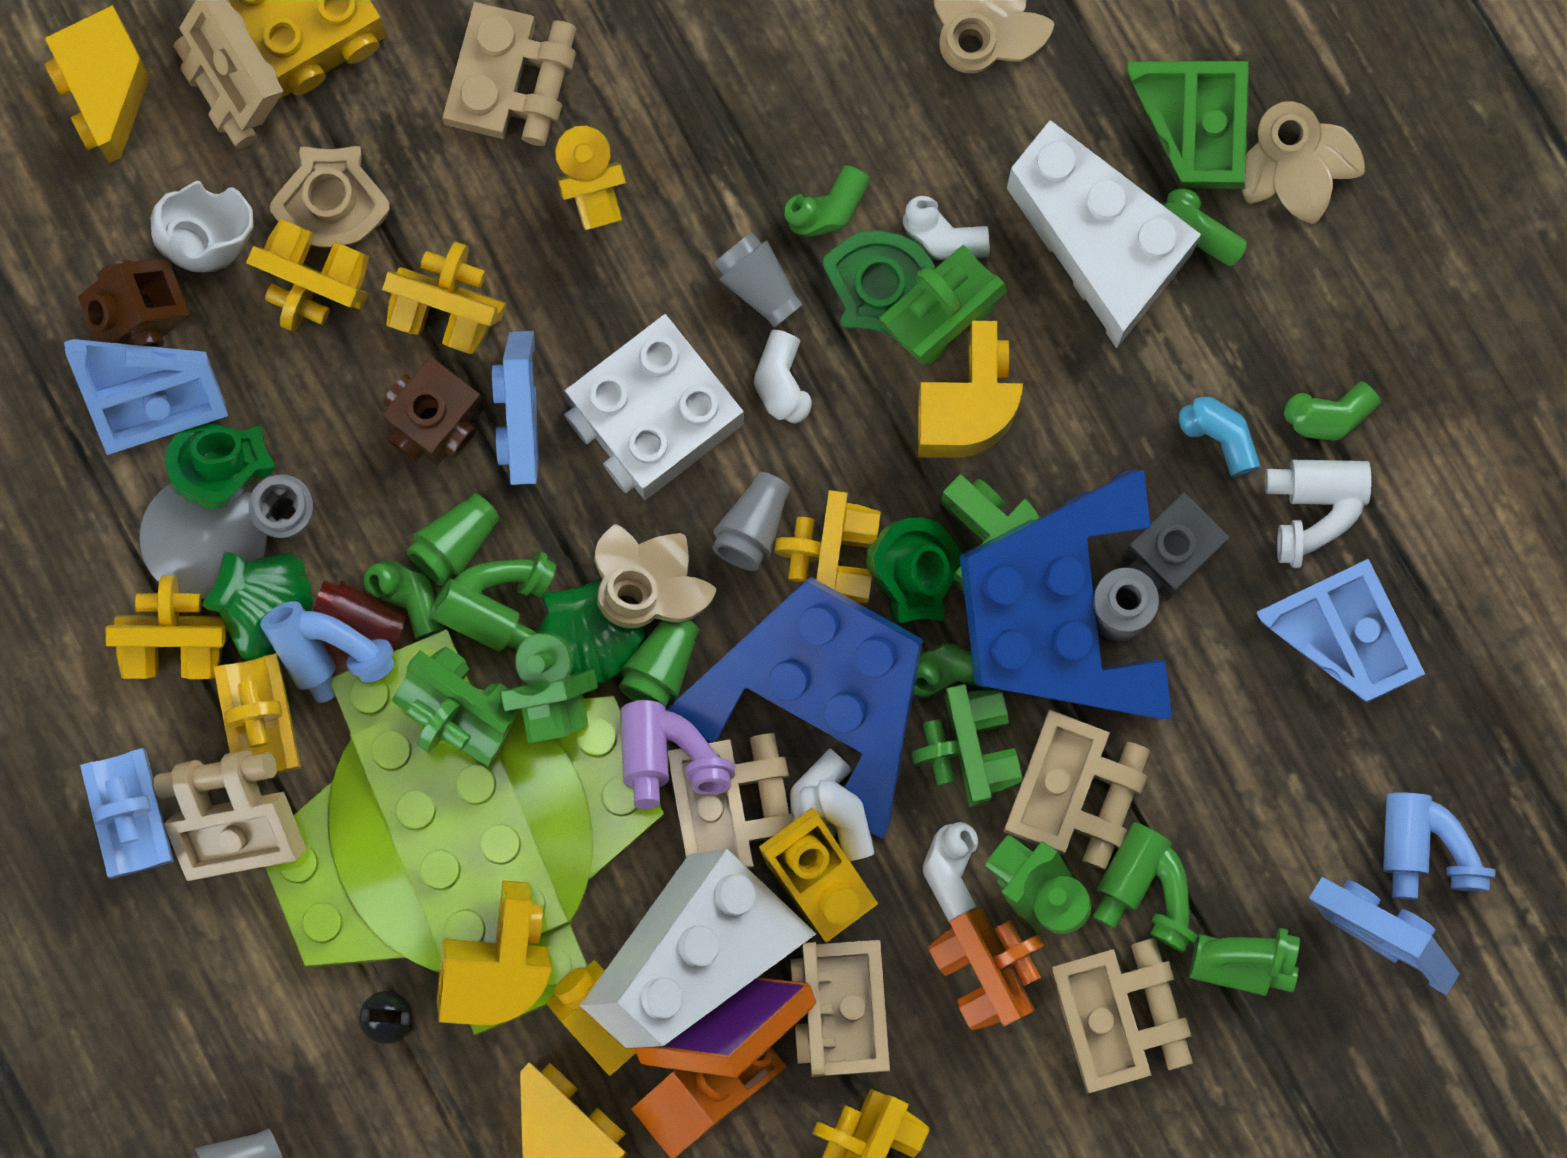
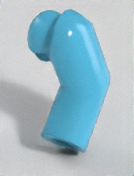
M1198 397L1194 399L1193 404L1182 407L1179 413V424L1182 431L1189 437H1201L1206 434L1220 442L1231 477L1246 475L1261 468L1247 422L1241 414L1213 397Z

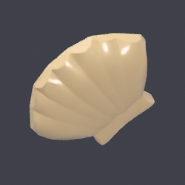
M360 146L339 149L300 147V168L270 203V212L278 222L280 219H283L316 233L311 246L332 248L334 242L345 246L359 243L367 238L386 219L389 213V201L360 167L362 158Z

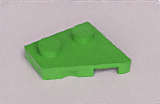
M1128 61L1127 71L1129 78L1182 188L1245 189L1249 97L1248 61Z

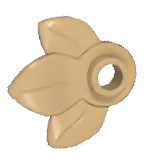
M934 0V8L944 25L939 41L941 54L947 64L963 73L984 71L992 66L996 60L1021 62L1032 57L1047 43L1055 25L1054 21L1048 17L1024 12L1026 0ZM965 36H974L981 42L982 47L976 52L969 53L960 47L959 41Z
M1294 101L1279 102L1268 108L1259 120L1257 127L1258 142L1247 152L1246 188L1241 190L1246 202L1249 204L1268 199L1276 193L1281 203L1291 214L1305 222L1314 224L1320 220L1329 205L1333 190L1332 179H1352L1363 176L1365 173L1364 158L1353 136L1343 127L1319 123L1314 112L1302 103ZM1288 120L1296 122L1301 131L1298 141L1292 145L1282 143L1278 136L1279 127Z
M615 524L597 542L594 562L603 579L598 589L597 603L601 613L613 624L624 628H639L649 624L655 618L670 622H684L693 619L711 604L716 593V587L704 580L687 576L689 554L687 539L684 534L677 533L659 536L638 545L629 532ZM631 596L637 600L638 604L626 603L619 597Z

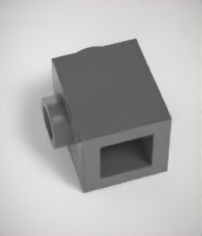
M1184 492L1150 524L1151 528H1146L1129 545L1124 556L1131 562L1127 568L1137 569L1145 573L1154 582L1157 591L1159 590L1169 600L1223 548L1230 537Z

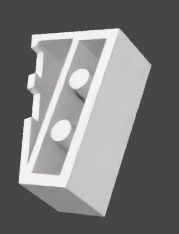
M1051 120L1011 168L1006 189L1048 250L1054 252L1073 280L1072 285L1083 301L1086 299L1106 328L1107 336L1117 349L1193 254L1201 234Z
M728 849L689 854L580 1006L625 1048L664 1046L815 936L816 933Z

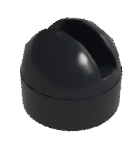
M381 991L371 995L362 1005L360 1024L364 1033L370 1039L383 1044H392L402 1040L409 1033L413 1024V1011L409 1002L403 996L392 991ZM370 1009L402 1012L401 1023L369 1021Z

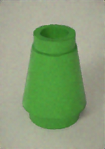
M473 493L466 501L461 502L414 533L413 539L415 542L406 550V553L420 572L425 573L436 585L443 586L448 579H455L467 568L492 532L493 527L500 521V516L487 500Z
M662 620L621 668L624 678L619 685L620 691L632 701H656L663 704L665 708L669 701H676L695 645V639L700 632L698 626L690 620L684 622Z

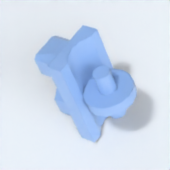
M141 748L117 757L80 765L108 878L114 879L174 862L168 835L164 827L159 799L153 788L154 779L147 751Z

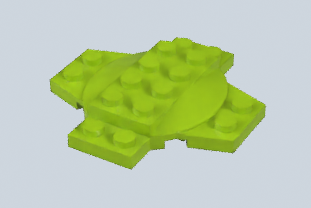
M446 629L394 651L392 656L395 662L394 668L385 677L377 681L364 683L358 676L351 674L349 670L331 678V686L351 732V740L341 756L333 781L294 814L307 850L296 861L266 866L265 868L306 967L407 958L418 965L440 973L443 939L496 943L502 880L529 882L532 904H542L543 916L539 944L528 943V945L548 947L552 965L548 984L535 1004L520 1016L494 1025H471L474 1035L477 1036L548 1006L546 1002L555 995L554 990L559 981L570 971L578 967L585 968L587 966L571 925L581 909L589 880L599 871L609 866L665 815L661 805L653 809L636 808L634 806L633 788L626 786L623 782L621 711L615 696L584 699L588 727L571 731L572 734L565 737L528 743L522 709H515L513 714L517 717L498 755L488 767L464 750L459 751L444 740H441L429 753L419 747L417 742L425 727L407 716V711L393 703L392 699L406 676L410 660L420 650L429 657L444 647H448L458 654L450 633ZM466 675L464 680L470 684L468 676Z

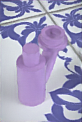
M633 701L621 708L623 782L626 786L633 788L634 806L636 808L653 809L660 805L659 787L664 786L669 781L667 741L676 743L692 759V762L686 767V777L692 782V790L702 795H717L731 788L730 780L735 776L734 764L727 759L718 758L702 734L688 720L674 712L666 711L665 706L656 701Z

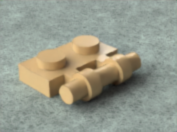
M196 0L179 27L183 36L176 40L173 45L183 61L180 69L190 86H198L211 107L208 115L217 130L222 133L226 132L235 148L242 149L257 139L253 127L263 124L284 91L278 82L274 68L264 60L249 36L242 16L232 8L229 1Z
M474 2L442 117L444 125L505 139L510 117H516L526 120L521 139L532 145L545 146L550 125H556L560 116L562 104L557 99L564 73L571 72L574 64L576 51L571 47L577 29L576 26L568 22L555 20L552 23L548 41L537 42L532 40L536 25L534 16ZM525 64L540 68L534 93L527 95L517 92Z
M1049 710L1003 832L1036 845L1044 841L1062 855L1066 852L1072 833H1079L1090 839L1082 862L1091 867L1106 871L1114 848L1118 849L1121 846L1127 833V829L1122 826L1134 794L1141 795L1146 783L1147 775L1142 772L1150 750L1139 744L1126 742L1119 763L1101 757L1110 732ZM1093 778L1110 785L1099 817L1081 811Z
M775 733L750 737L754 761L735 764L730 739L708 743L718 758L727 759L735 766V776L730 780L731 788L717 795H702L692 790V782L686 777V767L692 762V759L681 748L667 751L686 858L689 854L728 849L748 869L754 868L749 843L769 840L794 821V814H789L783 779L789 777L786 757H779ZM758 784L764 818L745 821L739 786Z
M242 750L224 755L220 762L205 765L198 760L176 764L171 772L157 774L154 777L153 788L159 799L176 797L181 808V812L174 813L164 823V827L186 881L293 862L307 850L285 793L279 792L262 796L257 781L273 778L276 775L277 764L271 753L265 752L252 755L249 751ZM225 787L231 802L213 805L208 791Z
M1156 938L1131 945L1138 970L1121 974L1114 949L1050 968L1087 1094L1151 1076L1144 1052L1146 1049L1161 1045L1168 1070L1193 1063L1186 1038L1192 1035L1187 1019L1179 1018L1169 985L1170 981L1175 980L1169 961L1162 962ZM1144 989L1155 1026L1138 1031L1127 994Z

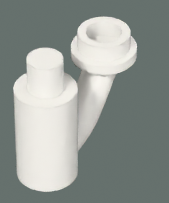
M1291 460L1289 469H1266V494H1289L1291 504L1333 505L1329 514L1306 530H1303L1301 520H1292L1291 525H1279L1277 535V557L1279 563H1290L1291 568H1301L1303 555L1311 553L1338 538L1358 520L1364 505H1368L1370 501L1371 467L1369 461Z

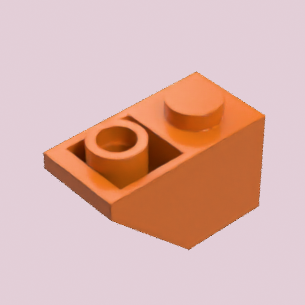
M770 1047L738 1078L674 1070L632 1107L631 1110L670 1158H676L779 1075L787 1066L773 1048Z

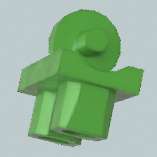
M962 245L936 269L932 270L927 266L921 269L915 275L918 284L879 317L882 327L922 365L926 363L933 364L948 350L947 344L965 330L972 321H982L994 310V303L1008 291L1005 283L998 276L987 270L972 252Z
M541 632L528 637L519 646L516 653V669L520 678L525 683L501 692L504 711L522 709L528 743L565 737L572 734L571 731L588 727L583 694L598 688L594 669L570 676L573 668L572 651L562 637L553 633Z
M448 647L440 649L430 657L420 650L410 660L406 676L395 693L392 702L407 711V716L425 727L417 742V745L429 753L441 740H444L457 750H464L488 767L498 755L517 717L513 714L515 710L504 711L501 692L508 688L501 683H491L481 692L464 680L469 668L463 657Z
M965 684L946 688L947 694L944 695V702L954 741L946 742L941 720L923 723L927 746L910 752L912 763L914 766L932 764L936 785L943 786L956 782L951 759L958 758L969 808L987 805L992 798L991 795L1006 791L1021 784L1023 781L1015 748L982 755L977 732L1008 726V714L1002 690H978L967 693Z
M1008 835L985 863L988 871L999 878L997 884L1002 889V894L1021 922L1036 934H1038L1043 926L1055 934H1068L1077 931L1086 923L1091 914L1092 902L1088 891L1080 881L1072 877L1059 853L1044 841L1032 852L1011 835Z

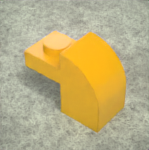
M972 321L969 331L968 383H920L918 394V457L963 458L980 454L998 443L1010 429L1021 400L1023 383H997V378H1008L1009 340H997V321Z
M502 880L496 943L443 939L436 1001L439 1022L469 1025L504 1023L526 1012L544 992L550 978L552 965L548 947L528 945V943L539 944L543 916L542 904H532L529 882Z

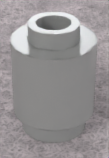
M1115 569L1106 574L1093 589L1097 631L1100 636L1108 640L1125 641L1137 636L1152 621L1158 610L1159 595L1154 582L1145 573L1137 569ZM1116 594L1127 597L1134 609L1125 610L1121 608L1116 601Z

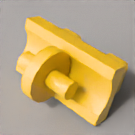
M586 125L575 126L565 131L559 138L555 149L556 161L560 169L567 175L556 178L561 197L564 200L575 197L581 223L585 230L621 221L622 217L613 186L626 182L621 164L617 162L608 164L611 155L610 145L606 137L599 130Z
M280 219L268 237L265 247L253 246L246 261L251 266L294 284L290 291L271 284L265 295L266 302L283 308L280 317V327L294 332L304 318L320 325L325 323L330 308L312 301L314 292L350 308L355 307L363 310L369 293L360 288L365 278L369 256L334 242L322 272L303 265L316 233Z
M456 241L452 244L446 257L429 251L424 253L420 268L439 274V280L399 267L396 273L392 271L387 272L382 290L391 293L386 323L388 327L409 334L419 335L423 333L430 307L451 313L442 344L468 354L477 352L489 331V327L502 320L507 303L459 287V283L462 282L481 288L486 271L466 264L469 246Z
M829 490L822 542L813 540L815 519L796 517L794 537L776 538L773 552L781 557L791 559L788 580L805 582L808 577L809 562H819L816 580L860 605L868 607L872 575L868 569L838 565L841 544L869 548L877 540L881 512L862 505L847 503L848 493Z
M161 575L158 593H136L135 596L136 612H158V615H117L114 625H107L105 627L106 646L116 647L121 678L156 677L159 673V647H180L182 678L214 679L213 667L220 666L222 647L230 638L222 617L179 616V612H201V594L179 593L177 576Z
M277 653L246 662L213 667L230 753L242 750L249 751L252 755L269 752L276 760V774L301 769L280 658Z
M870 1089L861 1111L845 1105L835 1128L817 1121L812 1134L829 1141L822 1158H886L890 1148L914 1158L921 1151L928 1135L929 1127L913 1114L906 1111L909 1106L908 1103Z

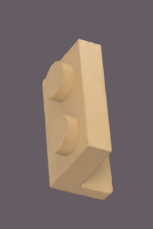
M880 940L827 944L811 942L802 944L803 958L790 959L792 982L810 984L817 1003L807 1013L808 1023L795 1024L798 1064L810 1063L811 1077L890 1071Z

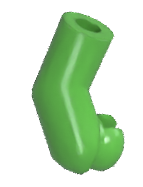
M844 165L829 195L804 198L802 194H798L788 200L784 208V217L789 223V227L793 232L804 237H814L842 230L849 224L871 179L861 170Z
M1179 188L1173 190L1168 195L1167 203H1164L1163 206L1201 234L1196 247L1227 266H1232L1238 262L1246 249L1247 242L1245 239L1200 211L1201 200L1195 192L1186 188Z

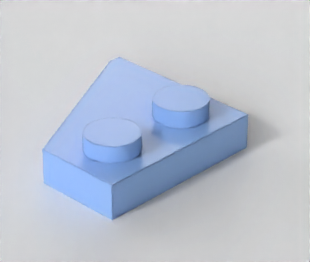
M534 331L509 332L503 365H492L494 403L506 404L507 427H496L498 465H509L511 485L536 484L539 469L537 397L532 361L533 351H535Z
M78 339L64 342L65 354L107 455L228 416L225 400L206 352Z
M1321 877L1308 899L1326 920L1359 939L1393 963H1396L1399 959L1420 970L1429 980L1428 985L1447 996L1460 973L1432 937L1436 931L1432 925L1404 909H1401L1396 917L1379 908L1378 904L1381 900L1374 893L1351 880H1347L1344 886L1340 887Z

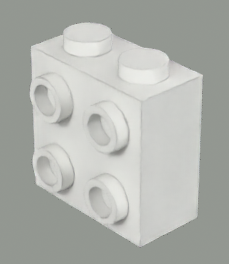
M666 314L564 390L568 405L571 407L564 416L571 427L586 444L596 439L610 456L603 465L612 479L624 493L635 488L645 501L744 425V411Z

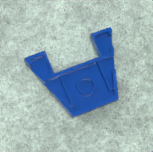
M1126 470L1113 477L1114 480L1091 492L1085 491L1066 501L1065 505L1036 520L1031 519L960 556L975 684L1158 719L1172 718L1166 662L1152 659L1102 667L1094 609L1087 538L1089 536L1151 528L1144 470Z
M809 577L679 697L667 711L674 712L688 720L706 740L711 743L717 742L745 690L748 688L862 753V756L844 788L858 796L863 803L870 833L883 839L891 825L896 783L900 775L903 743L911 712L923 639L818 580Z

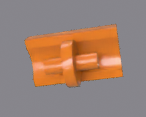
M980 907L949 921L952 929L946 931L928 946L938 969L944 976L950 975L971 964L980 980L982 987L957 999L959 1009L971 1030L991 1026L999 1022L1006 1026L1036 1011L1023 985L1026 986L1041 978L1030 957V954L1045 947L1040 934L1022 942L1011 920L993 930L985 912Z

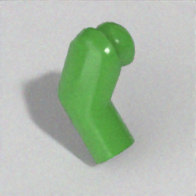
M1359 381L1337 402L1312 398L1307 393L1296 394L1286 403L1284 416L1286 421L1293 425L1294 430L1304 437L1336 441L1346 437L1381 404V399L1367 383Z
M384 560L368 567L363 577L366 592L372 597L380 598L406 609L415 640L425 639L445 630L443 624L430 618L431 609L436 597L431 580L425 573L393 560Z
M944 643L920 654L913 695L921 698L930 697L958 681L978 690H990L991 687L975 684L971 651L953 643Z

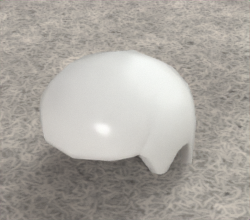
M195 181L180 191L166 193L154 206L150 217L154 246L164 257L181 268L192 272H217L227 268L244 249L253 230V209L240 191L233 187L227 188L220 194H214L207 191L201 181Z

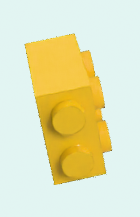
M228 0L232 8L242 16L247 32L264 60L274 68L278 82L284 91L280 99L292 92L294 95H302L313 90L324 81L326 72L345 61L348 64H355L368 58L379 48V42L387 38L382 19L370 0Z

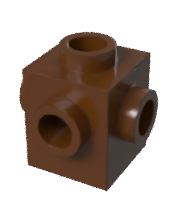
M168 258L136 262L125 260L110 264L97 273L99 280L78 296L85 322L90 328L94 340L99 342L161 347L164 344L162 337L190 316Z
M429 356L412 378L405 374L391 387L383 401V404L388 408L383 412L382 416L388 428L392 430L387 440L395 448L416 463L424 455L438 466L447 454L455 458L466 448L476 433V427L472 423L484 410L485 406L481 395L433 357ZM436 413L432 418L424 419L426 415Z

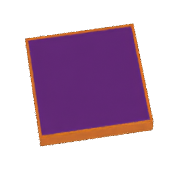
M756 978L666 1045L637 1047L634 1049L640 1064L738 1078L804 1017L817 1002L808 983Z

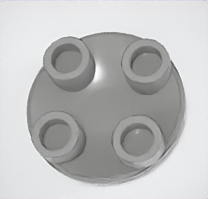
M171 483L163 488L146 509L140 527L141 553L147 568L155 579L159 582L161 575H176L179 593L201 594L202 599H205L217 579L225 552L234 553L246 561L263 557L267 545V535L262 533L250 518L249 499L251 493L245 489L239 498L228 507L210 510L204 508L199 503L190 502L183 496L176 494Z

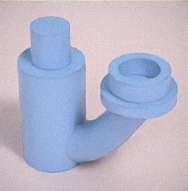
M290 601L280 604L270 610L261 620V627L295 686L302 690L309 689L317 703H324L335 697L331 686V676L336 669V665L322 641L349 654L350 656L346 661L351 674L358 676L364 683L377 681L385 677L394 668L395 662L392 658L394 651L388 640L376 639L371 641L349 625L332 616L315 611H304L299 602Z
M1386 794L1383 872L1393 873L1392 898L1418 899L1419 875L1429 874L1431 832L1441 838L1457 863V866L1446 867V876L1451 877V889L1469 892L1490 891V879H1495L1496 870L1482 866L1479 855L1466 831L1448 809L1432 801V796L1426 794Z

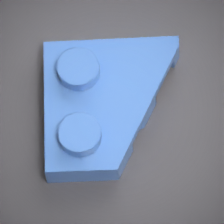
M1369 559L1257 612L1262 624L1366 703L1425 676V672Z

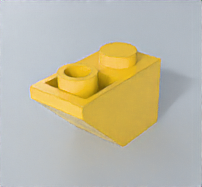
M112 5L45 37L54 58L44 63L60 96L62 97L72 92L81 112L71 116V119L86 149L90 150L98 146L109 164L122 157L150 80V76L124 24Z
M810 808L759 846L766 865L797 910L826 943L878 905L874 896L813 808Z
M529 1062L520 1071L523 1158H624L628 1154L618 1144L626 1133L598 1107L590 1116L570 1099L578 1088L551 1063L540 1071L534 1064Z

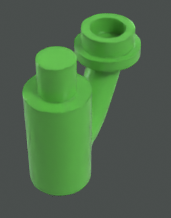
M537 550L530 560L492 561L468 568L454 580L450 578L446 581L435 599L430 618L497 652H501L506 645L518 651L519 646L528 637L535 635L536 631L518 623L519 612L483 595L482 592L489 587L519 582L517 586L518 593L524 596L532 594L539 598L544 594L552 581L556 570V563L547 559V553Z
M1132 822L1121 846L1118 848L1096 888V891L1103 898L1092 918L1115 930L1126 909L1136 912L1156 875L1162 882L1166 916L1155 913L1151 920L1155 925L1150 932V936L1156 938L1162 944L1184 953L1189 943L1195 944L1198 935L1188 929V885L1182 862L1177 853L1171 848L1172 842L1142 824Z
M1278 928L1274 939L1259 937H1226L1218 939L1198 934L1191 957L1189 978L1266 996L1269 987L1293 993L1299 970L1298 967H1295L1300 938L1288 935V929Z

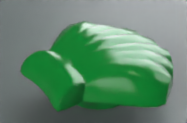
M881 230L860 231L842 241L826 254L823 259L825 272L845 306L844 313L840 319V326L871 329L889 336L891 335L882 327L879 317L918 284L915 275L926 266L932 270L936 269L932 260L919 243L901 234Z
M208 422L180 431L165 449L164 464L176 494L183 496L190 502L199 503L204 508L210 510L228 507L239 498L253 479L267 477L275 469V463L264 444L261 426H254L240 431Z
M906 518L890 523L880 532L878 540L871 544L867 550L866 562L874 581L891 599L890 613L893 620L897 623L918 619L944 621L945 613L942 601L953 583L955 572L961 567L960 556L963 553L952 536L939 522L926 518Z
M225 552L217 579L202 606L208 610L220 613L239 654L244 660L250 661L276 654L261 627L263 617L276 606L290 601L299 602L304 611H311L313 607L312 588L310 581L306 577L303 562L293 554L277 553L246 561L234 553Z
M594 580L573 589L545 592L542 595V601L547 613L536 634L541 632L553 633L562 637L567 642L573 654V668L570 676L594 669L597 685H601L622 675L621 668L640 647L646 633L643 626L639 628H624L615 625L601 613L597 603V593L602 580Z

